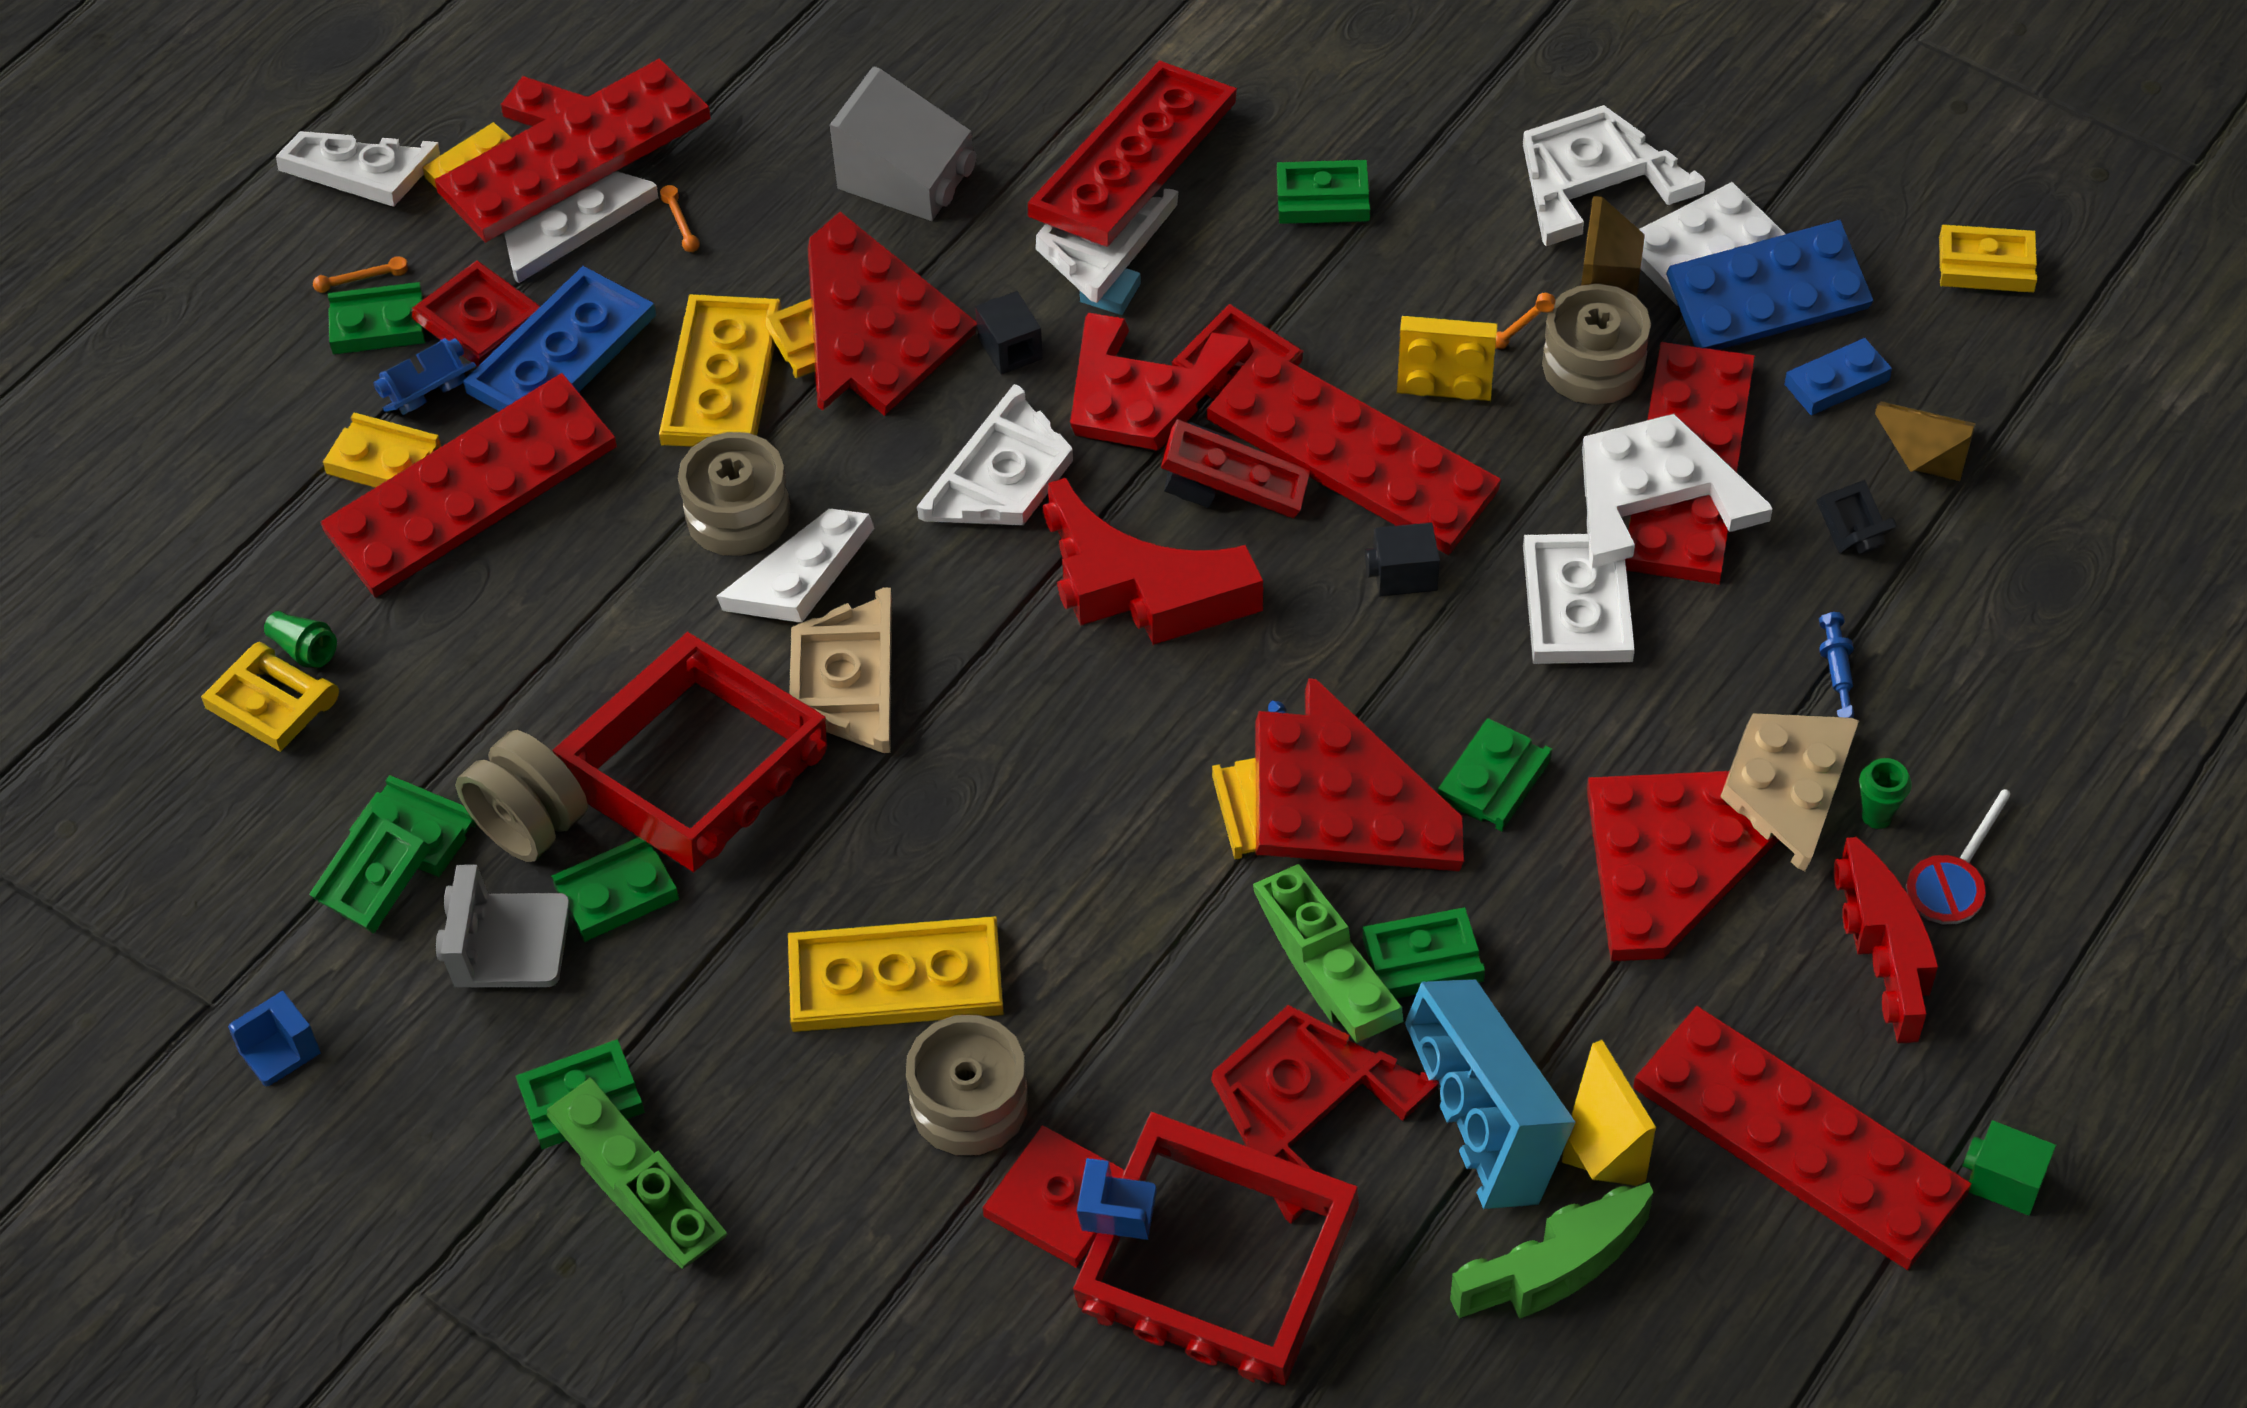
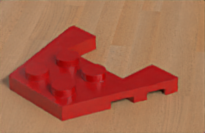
M1088 313L1085 317L1070 420L1075 436L1159 450L1168 441L1171 428L1177 420L1187 422L1198 411L1196 403L1209 390L1217 391L1228 380L1227 372L1238 361L1245 363L1254 352L1250 338L1211 333L1194 367L1189 369L1117 357L1116 355L1129 333L1125 318Z
M1287 1005L1213 1070L1211 1077L1214 1087L1246 1146L1308 1169L1311 1168L1290 1148L1360 1084H1364L1394 1114L1404 1121L1436 1092L1439 1082L1437 1080H1429L1424 1072L1418 1075L1396 1064V1058L1380 1050L1375 1054L1349 1041L1350 1035L1290 1005ZM1274 1198L1284 1218L1290 1224L1307 1210Z

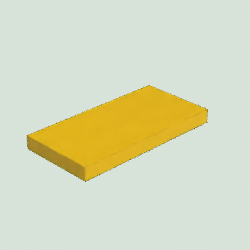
M689 294L659 432L661 445L693 447L707 437L725 432H744L757 436L775 342L765 326L766 316L782 310L780 299Z
M996 916L788 933L792 1032L943 1020L954 1015H1004Z

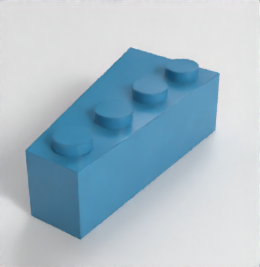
M1477 980L1421 982L1405 1025L1428 1079L1438 1080L1441 1085L1440 1108L1446 1122H1456L1466 1144L1462 1145L1459 1149L1466 1169H1476L1483 1186L1476 1193L1483 1209L1539 1205L1567 1140L1571 1135L1576 1123Z

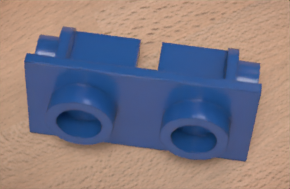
M444 338L435 345L416 354L424 371L417 373L411 360L407 359L379 373L380 379L373 383L381 398L389 395L392 403L382 407L384 412L399 408L402 415L424 405L427 402L424 394L440 387L442 393L464 383L463 381L466 379L464 372L472 369L476 364L474 362L462 364L459 357L464 355V350L456 338L450 341Z

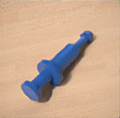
M1830 612L1819 618L1820 627L1826 629L1827 640L1820 645L1819 650L1821 656L1828 659L1833 689L1840 693L1842 709L1837 710L1838 717L1853 718L1854 709L1849 697V691L1853 688L1848 655L1853 652L1854 646L1852 640L1842 637L1841 626L1845 622L1844 615L1840 612Z

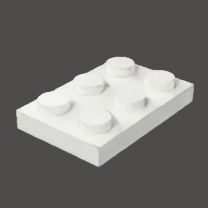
M1731 182L1640 228L1639 230L1645 234L1641 270L1678 306L1666 275L1670 265L1785 235V233Z
M1589 534L1524 535L1523 552L1533 664L1633 662L1635 650L1625 559L1591 567L1589 563Z

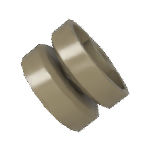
M1581 285L1562 293L1556 299L1554 309L1548 313L1546 320V342L1542 360L1546 380L1559 394L1575 402L1591 405L1614 403L1631 395L1642 383L1646 366L1647 346L1651 329L1647 308L1635 295L1610 285Z
M744 432L721 433L707 437L693 446L680 462L678 483L684 502L685 520L691 537L704 549L720 555L743 556L761 551L780 538L788 526L791 508L786 489L784 464L779 451L766 439Z
M519 730L508 731L490 748L488 754L489 761H475L457 778L455 786L468 814L484 833L512 856L525 862L536 861L553 845L556 839L555 831H568L586 814L588 804L585 793L577 779L563 761L533 736Z
M954 1015L933 1023L916 1037L907 1055L906 1081L910 1094L911 1115L919 1134L935 1148L951 1154L981 1155L1002 1147L1019 1132L1028 1112V1089L1025 1055L1013 1033L1000 1022L980 1015Z

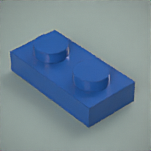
M1863 338L1788 371L1784 385L1812 416L1888 382L1892 368L1867 339Z

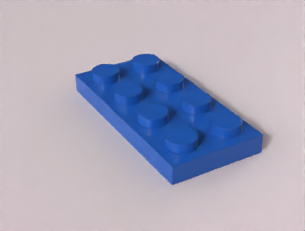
M1841 220L1670 265L1666 272L1695 347L1724 349L1869 309L1873 303V298Z
M582 266L463 381L466 393L500 411L560 373L565 375L579 393L656 316L654 303Z

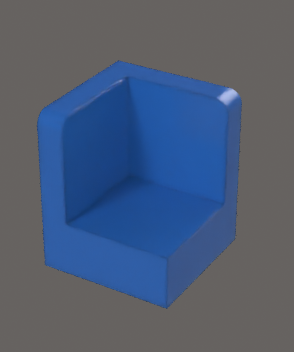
M284 991L279 992L228 1026L238 1052L264 1086L272 1085L321 1054L311 1026Z
M1087 1158L1077 1206V1214L1082 1231L1148 1240L1157 1193L1155 1184L1115 1178L1112 1176L1109 1161Z

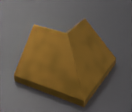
M1593 196L1581 285L1604 284L1615 286L1637 297L1645 234L1603 197Z
M1886 402L1877 404L1875 415L1910 472L1915 470L1957 481L1961 480L1976 423Z

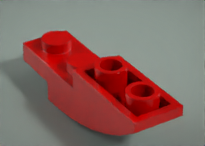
M1857 837L1846 838L1842 859H1835L1834 862L1835 885L1837 890L1845 891L1847 901L1843 905L1845 933L1854 935L1857 954L1873 953L1875 976L1877 978H1884L1886 991L1882 994L1883 1017L1886 1023H1893L1897 1043L1919 1042L1926 1017L1923 996L1930 995L1938 969L1931 941L1919 913L1895 875Z

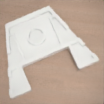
M1604 105L1524 131L1523 148L1542 241L1545 246L1582 235L1584 221L1569 200L1608 186L1646 175L1667 205L1704 193L1705 179L1695 170L1690 174L1677 165L1678 158L1667 150L1658 152L1645 142V134Z
M1674 414L1584 436L1582 454L1585 497L1587 501L1589 563L1591 567L1633 557L1635 544L1621 517L1689 499L1710 495L1729 532L1770 522L1772 514L1771 505Z

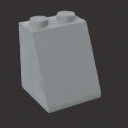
M876 67L871 68L830 124L837 189L929 221L934 220L943 206L946 207L950 204L955 188L963 177H968L975 166L976 153L972 148L971 130L882 69Z

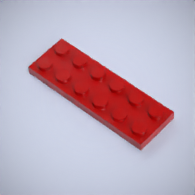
M659 58L434 179L437 192L486 243L711 119L709 106Z
M1159 60L1029 200L1028 217L1108 247L1236 103L1237 88Z
M1661 342L1647 420L1674 414L1737 473L1755 355ZM1710 495L1631 514L1628 532L1635 544L1633 557L1625 559L1626 571L1720 584L1728 529Z
M1260 345L1207 408V420L1274 457L1310 470V478L1396 526L1432 522L1437 549L1447 555L1451 554L1500 489L1501 479Z
M560 373L320 521L325 534L374 598L616 448L615 436L565 375Z
M1698 1006L1691 1011L1634 1079L1633 1089L1907 1271L1966 1198L1972 1184Z

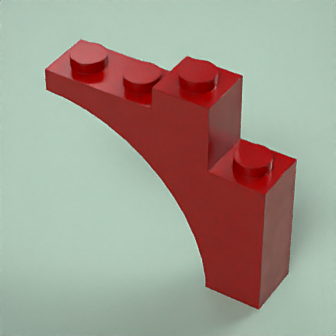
M1066 478L1048 483L1049 503L1043 505V513L1050 532L1058 531L1061 537L1059 546L1063 558V580L1057 582L1058 592L1064 608H1073L1080 625L1130 610L1136 627L1138 629L1145 627L1154 645L1263 611V579L1246 545L1220 550H1184L1148 543L1117 530L1096 516L1076 495Z

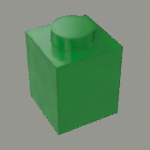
M1992 1120L1984 1140L1973 1137L1962 1166L1972 1171L1969 1182L1972 1183L1969 1193L2030 1216L2056 1145Z

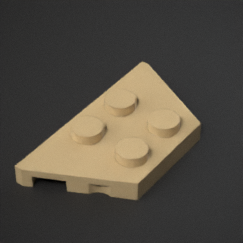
M882 588L875 591V600L851 609L847 603L831 610L822 618H812L791 627L789 694L826 716V732L882 753H890L891 588Z
M1753 713L1745 728L1720 797L1737 813L1745 815L1751 821L1752 826L1764 838L1769 840L1775 835L1795 854L1791 863L1798 869L1805 871L1813 857L1859 721L1843 717Z

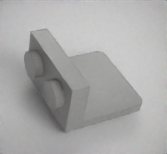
M456 865L453 886H447L444 894V909L447 916L445 930H439L436 938L437 958L439 961H444L454 987L554 986L560 978L570 914L569 899L562 893L488 894L477 865Z

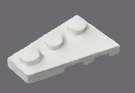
M300 131L279 152L276 160L279 171L394 207L424 175L422 167L439 157L440 151L438 142L422 141L421 148L400 146L399 139L382 138L380 144L356 143L353 135Z
M828 509L717 595L722 611L802 623L875 529L870 515L867 513Z

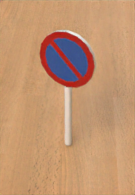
M2004 789L2000 792L1960 858L1951 855L1931 856L1920 861L1910 871L1906 883V891L1921 916L1939 924H1959L1971 919L1981 909L1986 894L1984 880L1978 870L1969 862L2008 801L2010 791Z

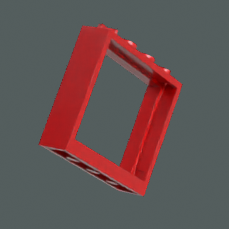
M686 632L557 745L552 752L563 761L577 779L585 793L587 804L692 872H695L708 859L716 858L723 851L727 841L741 828H746L753 824L760 811L776 796L784 795L791 787L794 779L809 765L813 766L822 759L827 749L826 716L701 639ZM697 683L787 740L690 829L602 773L598 768L688 688Z
M1151 1112L1122 1179L1145 1182L1156 1156L1159 1155L1310 1210L1327 1218L1273 1347L1102 1283L1101 1281L1121 1236L1097 1233L1073 1287L1078 1308L1082 1309V1313L1097 1318L1098 1324L1112 1326L1113 1321L1134 1328L1133 1333L1148 1343L1163 1346L1165 1341L1184 1347L1186 1348L1185 1353L1201 1363L1214 1366L1218 1361L1239 1368L1238 1373L1251 1382L1259 1379L1266 1383L1273 1381L1286 1386L1359 1208L1358 1186Z

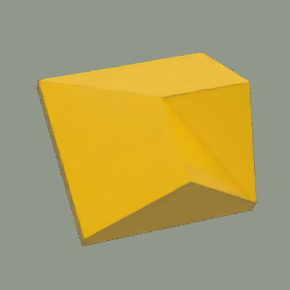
M1603 1040L1593 1043L1571 1115L1576 1123L1564 1147L1562 1163L1587 1170L1592 1180L1637 1186L1646 1182L1656 1126Z

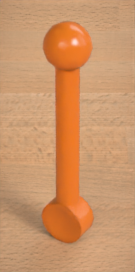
M672 185L664 186L660 190L661 200L669 204L683 236L682 247L687 252H695L699 248L700 242L696 236L691 234L677 202L679 199L678 189Z
M398 256L390 259L389 264L329 278L319 275L313 280V287L317 292L325 293L331 286L391 273L395 276H401L408 270L407 261L405 258Z
M1549 293L1539 294L1536 305L1504 332H1497L1495 349H1505L1509 344V339L1541 312L1548 313L1553 311L1556 302L1555 297Z

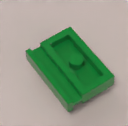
M1367 160L1277 162L1279 224L1369 221L1370 204Z
M420 282L328 293L330 308H328L329 343L332 354L425 343L424 327L412 319V308L423 300Z
M1487 718L1438 788V794L1454 809L1481 822L1486 819L1496 824L1495 829L1502 832L1551 761L1552 748L1545 745L1542 749L1532 744L1531 738Z
M389 775L385 780L386 787L381 793L377 792L349 831L351 833L366 809L371 810L379 817L389 820L430 845L432 848L418 869L440 877L465 842V834L471 826L475 828L477 823L468 814L463 805Z
M366 809L309 895L320 904H324L334 912L374 934L432 847L423 839Z
M640 837L552 875L556 891L565 894L569 899V915L584 942L679 900L677 888L658 854L649 843Z
M1465 907L1363 927L1362 938L1371 968L1395 999L1416 995L1421 982L1477 980L1478 983L1484 982V965L1480 962L1478 946Z
M618 1039L516 1075L520 1092L542 1150L567 1141L547 1117V1109L590 1077L625 1119L645 1113Z

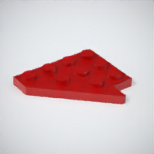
M841 211L809 238L808 260L817 407L823 411L850 387L885 416L976 333L977 323Z
M1308 679L1305 688V715L1266 711L1258 712L1255 721L1256 855L1460 871L1464 862L1462 816L1317 679Z
M1730 771L1588 778L1587 795L1611 961L1664 959L1779 841L1775 835L1769 840L1764 838L1752 826L1751 821L1745 815L1737 813L1720 797Z

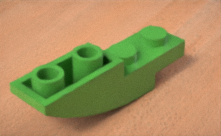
M1299 864L1253 884L1255 895L1283 949L1332 1024L1340 1021L1354 1041L1358 1043L1403 1022L1401 1005L1350 942L1348 925Z
M591 1077L547 1109V1117L579 1154L581 1165L632 1223L680 1268H686L727 1236L724 1228L659 1151L654 1153Z
M1646 1183L1632 1189L1629 1186L1618 1187L1608 1192L1601 1200L1584 1206L1571 1204L1562 1207L1551 1217L1547 1218L1543 1242L1527 1241L1516 1246L1507 1255L1490 1261L1487 1259H1476L1462 1266L1458 1272L1453 1273L1450 1296L1458 1317L1462 1318L1511 1300L1519 1319L1557 1303L1588 1284L1619 1258L1634 1241L1649 1219L1653 1198V1190L1650 1184Z

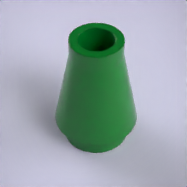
M282 611L272 613L265 622V635L274 640L302 667H322L335 654L337 638L331 631L330 626L325 622L288 615Z
M1880 758L1866 766L1861 772L1859 783L1864 823L1874 829L1888 827L1893 820V816L1909 795L1912 787L1911 778L1906 768L1900 762L1890 758Z

